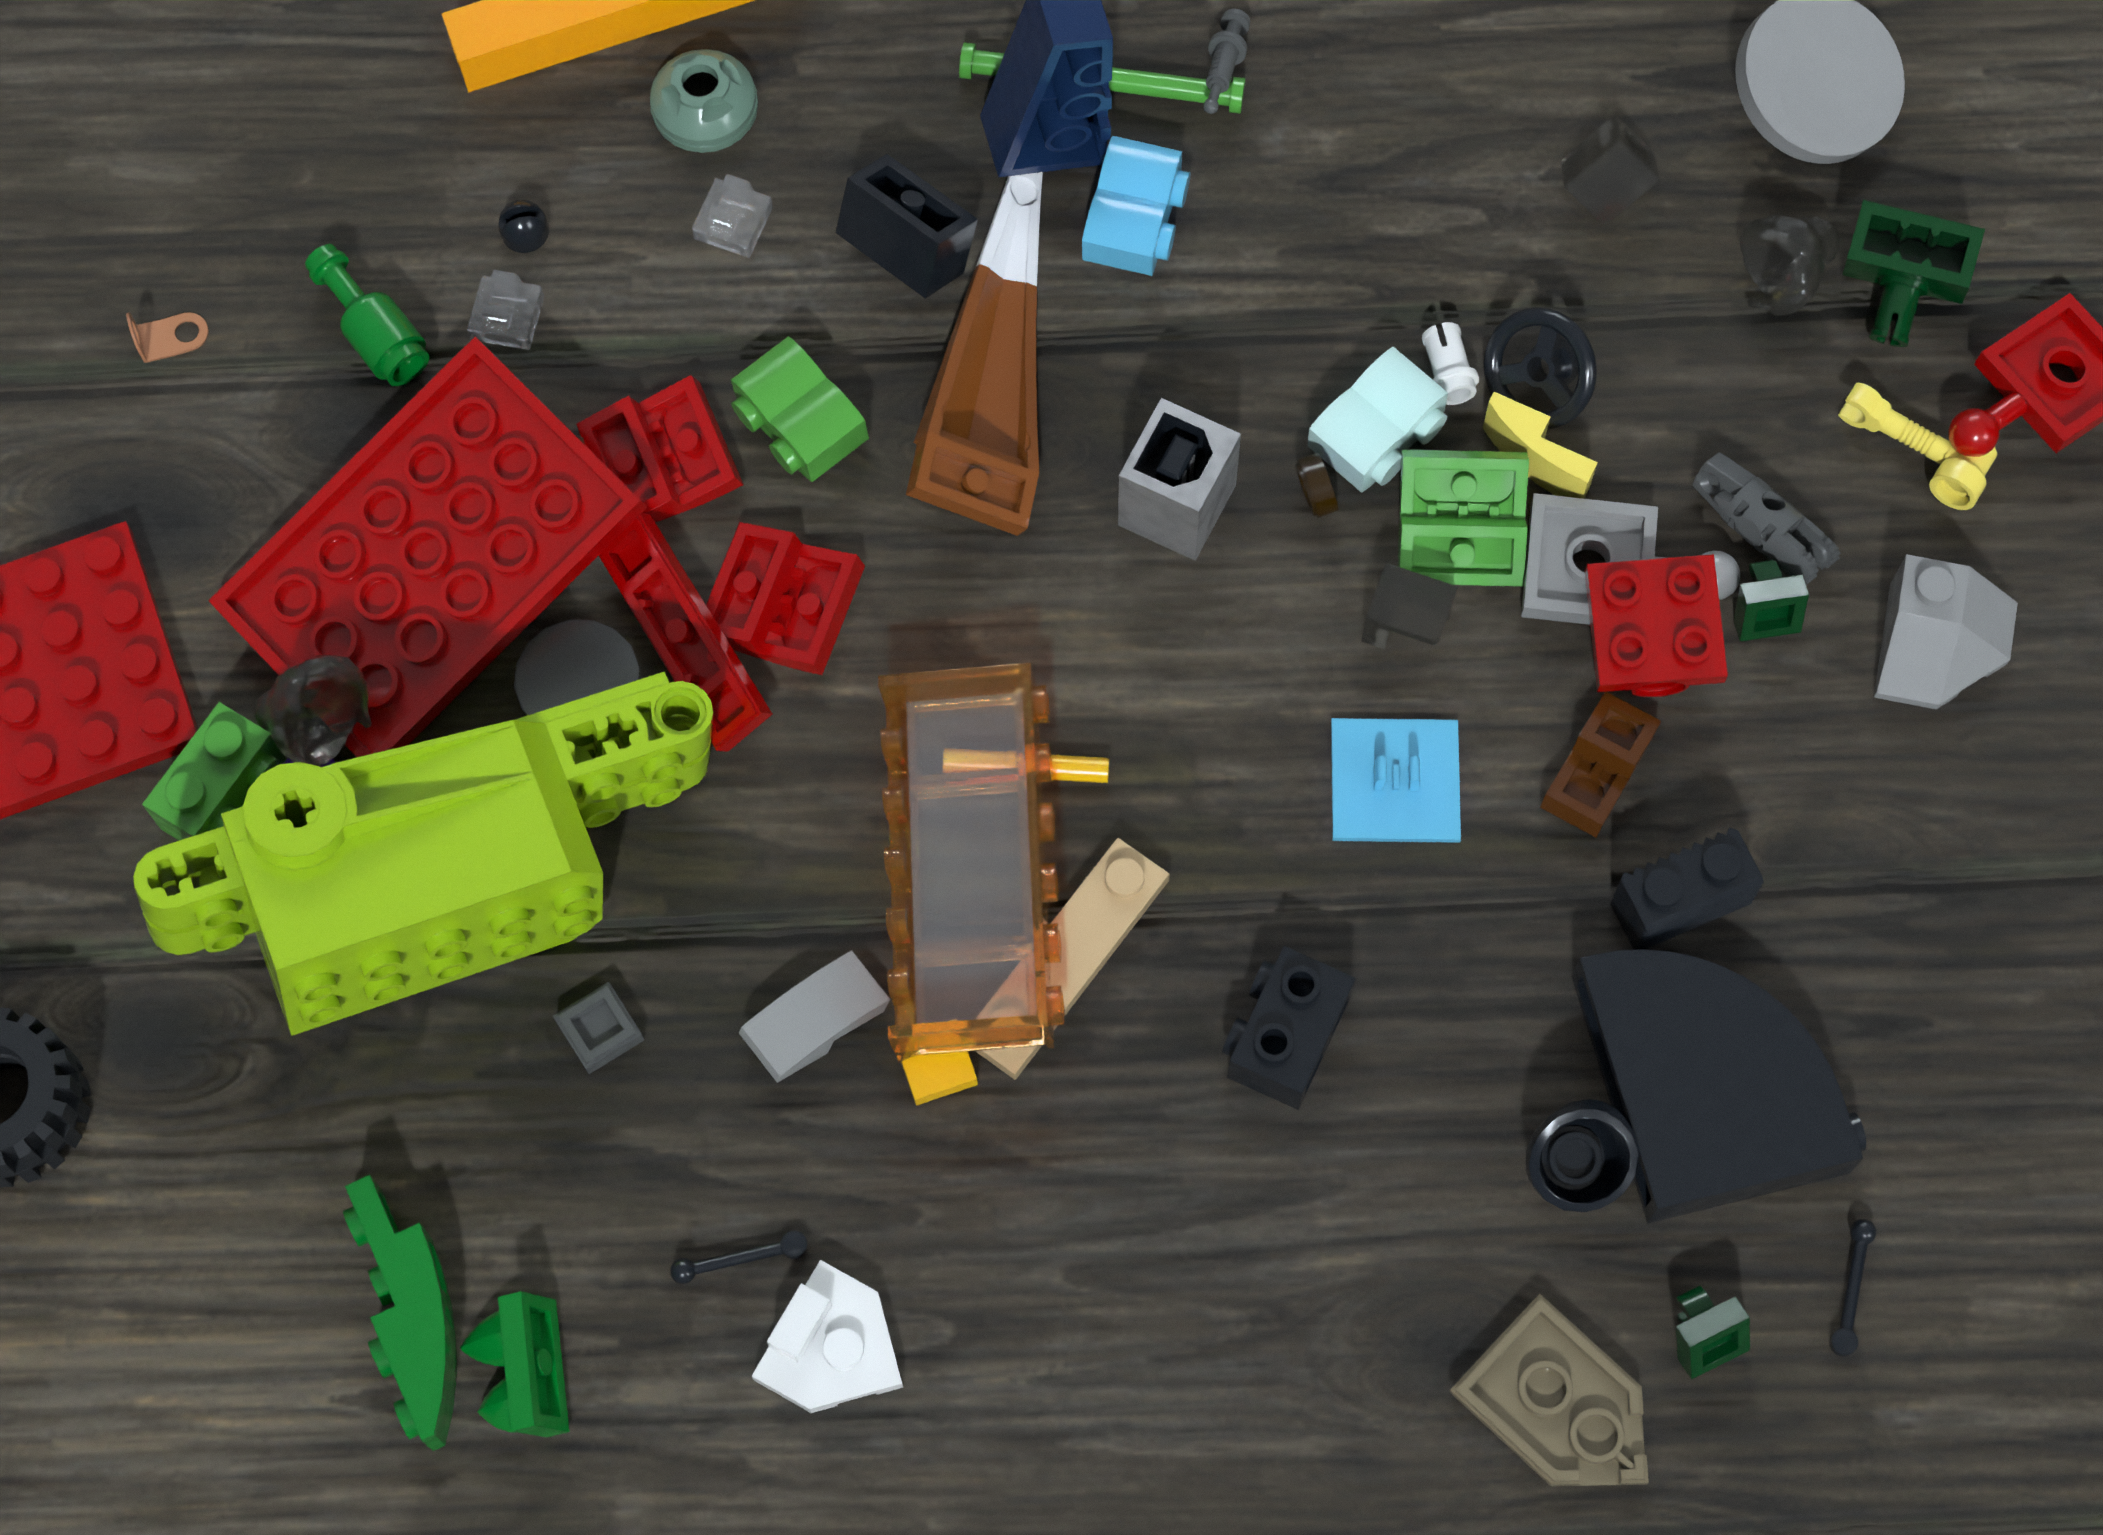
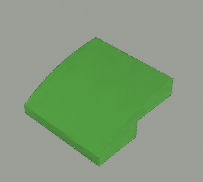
M1402 450L1398 541L1399 584L1524 586L1528 529L1525 520L1529 470L1527 452Z

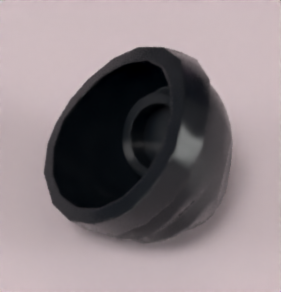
M1593 1099L1574 1101L1559 1108L1537 1127L1526 1149L1525 1171L1532 1187L1545 1201L1562 1210L1589 1212L1609 1205L1625 1193L1634 1180L1639 1167L1640 1147L1635 1133L1626 1118L1615 1107L1603 1101Z

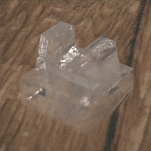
M726 174L724 181L715 178L692 226L694 239L750 258L773 209L771 197L755 192L747 180Z
M493 270L492 277L482 275L467 327L471 340L476 336L481 342L530 350L544 300L541 286L523 283L518 274Z

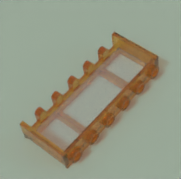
M1031 663L878 675V688L886 707V728L881 729V747L888 769V787L882 789L884 812L889 823L890 847L884 848V863L891 883L892 908H886V927L893 944V969H888L887 980L889 995L895 1010V1026H888V1039L897 1060L901 1062L915 1055L1044 1045H1047L1048 1048H1054L1053 1026L1065 1025V1008L1062 985L1051 986L1050 963L1062 962V947L1059 924H1048L1047 902L1059 901V886L1056 863H1046L1045 842L1056 841L1053 803H1043L1042 782L1053 781L1050 743L1040 744L1039 724L1050 723L1047 685L1036 686Z

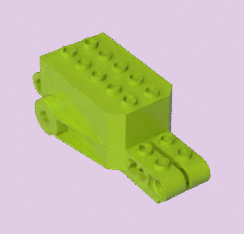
M664 671L515 720L373 753L321 768L302 762L279 764L262 773L247 791L242 807L221 813L223 827L158 847L146 853L137 863L133 875L134 886L149 934L155 945L165 952L184 955L206 949L208 952L225 951L240 944L244 940V936L255 933L291 1036L570 942L591 930L595 924L603 919V871L586 827L593 828L605 825L615 820L621 811L642 804L651 808L668 804L681 795V791L697 785L706 775L709 765L713 722L712 702L706 692L693 683L684 681L669 683Z

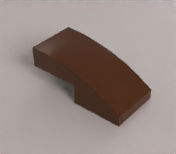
M1604 692L1580 732L1572 751L1545 794L1540 808L1597 838L1659 728L1661 720L1608 692Z

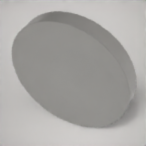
M1778 0L1751 23L1739 45L1735 72L1737 89L1744 110L1752 124L1768 142L1796 159L1817 164H1832L1852 159L1880 141L1890 131L1900 113L1904 98L1905 78L1899 51L1882 22L1866 7L1855 0Z

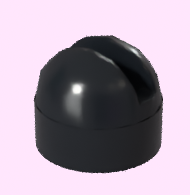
M527 199L515 200L506 204L500 213L499 231L504 244L509 249L518 253H529L539 249L546 242L549 235V227L544 212L537 204Z

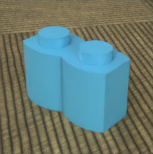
M1117 136L1111 137L1083 233L1082 260L1149 276L1153 275L1158 259L1168 261L1174 242L1176 225L1167 222L1173 206L1183 208L1191 176L1190 172L1182 171V151Z

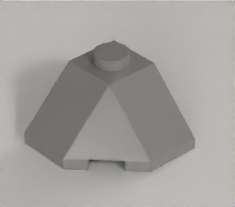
M1906 554L1890 583L1874 698L1937 710L1957 697L1962 690L2001 669L2008 664L2011 658L2018 602L1970 566Z

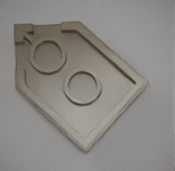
M1541 1294L1527 1306L1449 1391L1550 1486L1647 1485L1649 1483L1643 1433L1642 1386Z

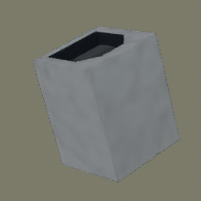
M1161 398L1119 474L1118 526L1196 561L1236 486L1241 434Z

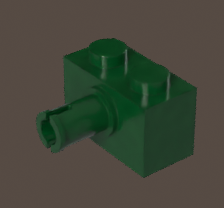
M1863 200L1842 275L1876 283L1884 288L1869 338L1884 344L1891 320H1894L1896 325L1890 346L1907 347L1920 296L1926 295L1962 304L1970 287L1985 229Z

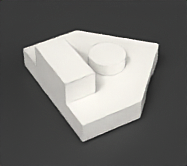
M820 1260L806 1285L801 1283L767 1340L769 1346L752 1374L754 1381L810 1413L838 1406L837 1404L871 1394L876 1393L878 1395L903 1388L878 1292Z

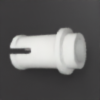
M1445 322L1442 323L1447 346L1443 347L1441 345L1436 325L1431 326L1422 334V342L1427 350L1434 375L1433 380L1448 392L1446 405H1457L1475 396L1479 375L1476 369L1469 366L1459 325Z

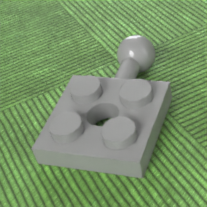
M1534 493L1530 506L1521 617L1590 625L1585 573L1576 567L1573 555L1581 550H1593L1601 554L1606 562L1666 558L1655 556L1658 507ZM1708 551L1702 555L1714 554L1719 600L1729 597L1737 589L1740 582V568L1735 559L1729 554L1722 551Z

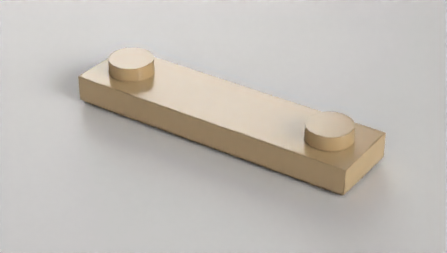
M1117 838L963 1035L965 1044L1016 1080L1169 882L1170 874Z

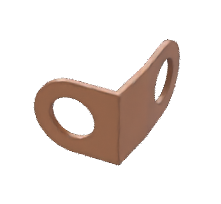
M130 312L126 313L132 339L144 363L196 350L205 343L208 337L209 330L206 321L195 313H182L139 325L136 324ZM185 322L195 323L199 328L197 337L190 342L179 341L175 335L179 325Z

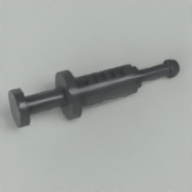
M1229 9L1223 13L1220 21L1223 31L1214 34L1208 46L1209 54L1213 58L1206 79V85L1210 93L1203 105L1205 112L1208 114H1213L1218 110L1220 93L1228 90L1235 65L1240 64L1246 57L1247 43L1241 36L1248 32L1251 21L1249 16L1240 9Z

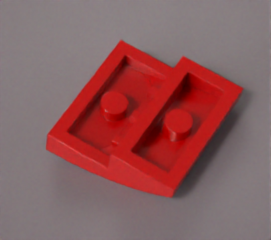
M692 375L639 403L630 396H627L576 424L581 437L584 438L585 445L647 506L642 513L651 515L655 522L703 505L744 485L701 383Z
M739 522L706 606L733 650L781 666L823 675L865 565L857 554L802 544L794 532Z

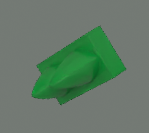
M523 1291L499 1296V1311L494 1312L480 1322L460 1346L462 1352L483 1364L505 1367V1378L491 1389L477 1412L489 1424L507 1432H518L546 1438L570 1432L556 1299Z

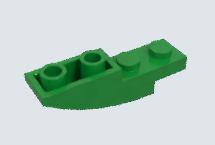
M368 1175L345 1186L353 1206L343 1210V1214L357 1245L360 1247L369 1243L378 1265L369 1269L368 1274L379 1300L384 1307L393 1302L395 1305L370 1317L378 1337L368 1341V1346L382 1377L385 1379L394 1374L403 1398L393 1402V1405L406 1436L409 1440L419 1436L425 1445L432 1451H435L446 1445L454 1408L457 1378L456 1335L448 1287L431 1236L420 1223L399 1231L382 1189Z

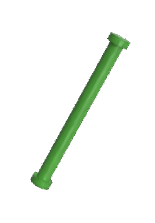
M964 42L960 56L959 77L972 79L973 74L996 76L1005 53L976 50L975 43ZM1112 67V80L1109 81V89L1113 92L1204 103L1210 93L1206 85V79ZM1233 77V82H1230L1228 90L1219 95V105L1229 106L1230 113L1241 114L1246 78Z

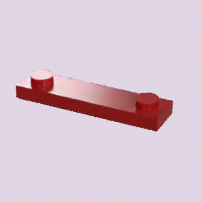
M641 513L599 557L675 682L693 683L703 689L710 698L713 708L711 742L716 751L728 752L773 715L654 519L649 514Z

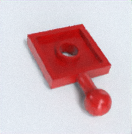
M2069 293L1983 350L1974 365L2004 398L1986 410L1970 408L1958 413L1950 423L1948 437L1951 446L1959 454L1969 457H1981L1988 454L1996 446L1999 439V431L2022 416L2055 453H2058L2102 423L2103 327ZM2055 363L2068 366L2075 373L2077 381L2068 383L2057 379L2052 374L2049 364Z

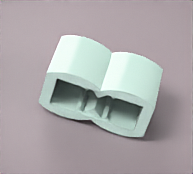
M1391 347L1364 371L1351 388L1334 400L1309 428L1308 447L1315 453L1318 452L1325 462L1361 493L1375 482L1383 486L1401 469L1402 450H1407L1417 441L1423 445L1428 443L1444 426L1447 420V415L1444 414L1448 392L1396 348Z

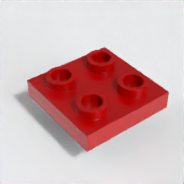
M1714 554L1586 565L1585 580L1597 692L1632 690L1633 695L1640 697H1662L1683 692L1690 685L1725 683L1728 672Z

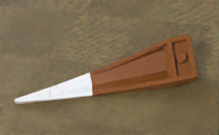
M1043 172L1008 176L913 442L917 446L906 491L907 496L1016 536L1028 529L1039 477L1036 318L1039 224Z

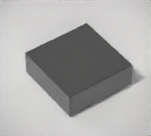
M609 982L553 1015L555 1022L588 1074H591L644 1041L640 1030Z

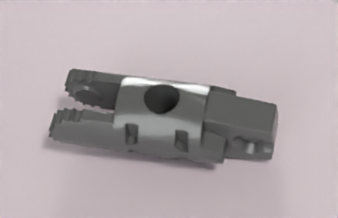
M1721 452L1707 460L1700 468L1692 484L1693 487L1717 511L1727 525L1768 560H1775L1779 569L1789 577L1803 575L1807 585L1817 577L1816 573L1819 571L1817 567H1820L1821 570L1825 567L1829 568L1840 559L1839 555L1841 552H1839V547L1836 546L1835 542L1760 477H1756Z

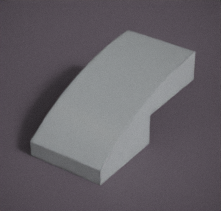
M851 950L777 998L741 1027L739 1034L778 1083L826 1055L835 1040L883 1013L890 998Z

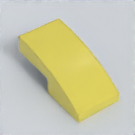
M1493 392L1483 424V429L1500 452H1527L1529 457L1528 478L1553 495L1584 499L1590 488L1598 462L1546 440L1545 436L1550 416Z

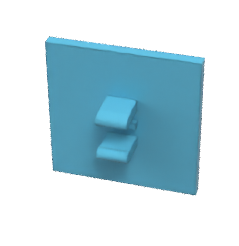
M1331 719L1332 841L1460 843L1458 720Z

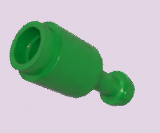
M325 244L318 247L306 259L305 267L309 271V277L316 285L327 284L346 308L340 321V328L344 337L378 379L387 380L392 386L404 385L415 379L423 372L429 362V354L425 350V339L390 296L383 292L365 294L346 271L349 260L343 251L338 250L333 244Z

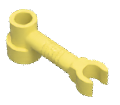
M1856 383L1845 399L1846 403L1839 412V417L1853 427L1865 428L1871 432L1881 431L1895 440L1898 439L1900 443L1904 442V445H1909V448L1920 451V454H1925L1927 458L1940 464L1929 483L1932 494L1946 506L1957 510H1968L1974 507L1986 487L1985 475L1997 457L1995 447L1988 454L1981 457L1961 455L1953 449L1949 440L1940 435H1935L1929 429L1919 426L1913 420L1909 421L1907 417L1894 411L1891 404L1883 399L1875 389L1863 383Z

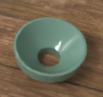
M710 49L691 50L671 59L659 70L653 81L650 93L651 114L658 131L673 145L692 152H714L730 147L741 140L751 129L758 111L757 89L750 72L732 55ZM700 72L712 74L718 80V85L710 94L698 97L690 95L684 90V83L691 75Z

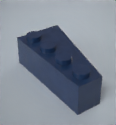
M1101 0L1025 1L980 114L998 177L1103 165L1108 148L1107 140L1111 139L1108 110L1112 109L1109 81L1112 80L1113 36Z

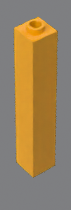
M481 0L441 14L469 93L755 0Z

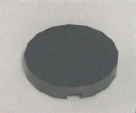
M569 619L546 627L527 643L516 663L514 688L522 711L527 716L642 679V674L632 646L616 629L595 620Z

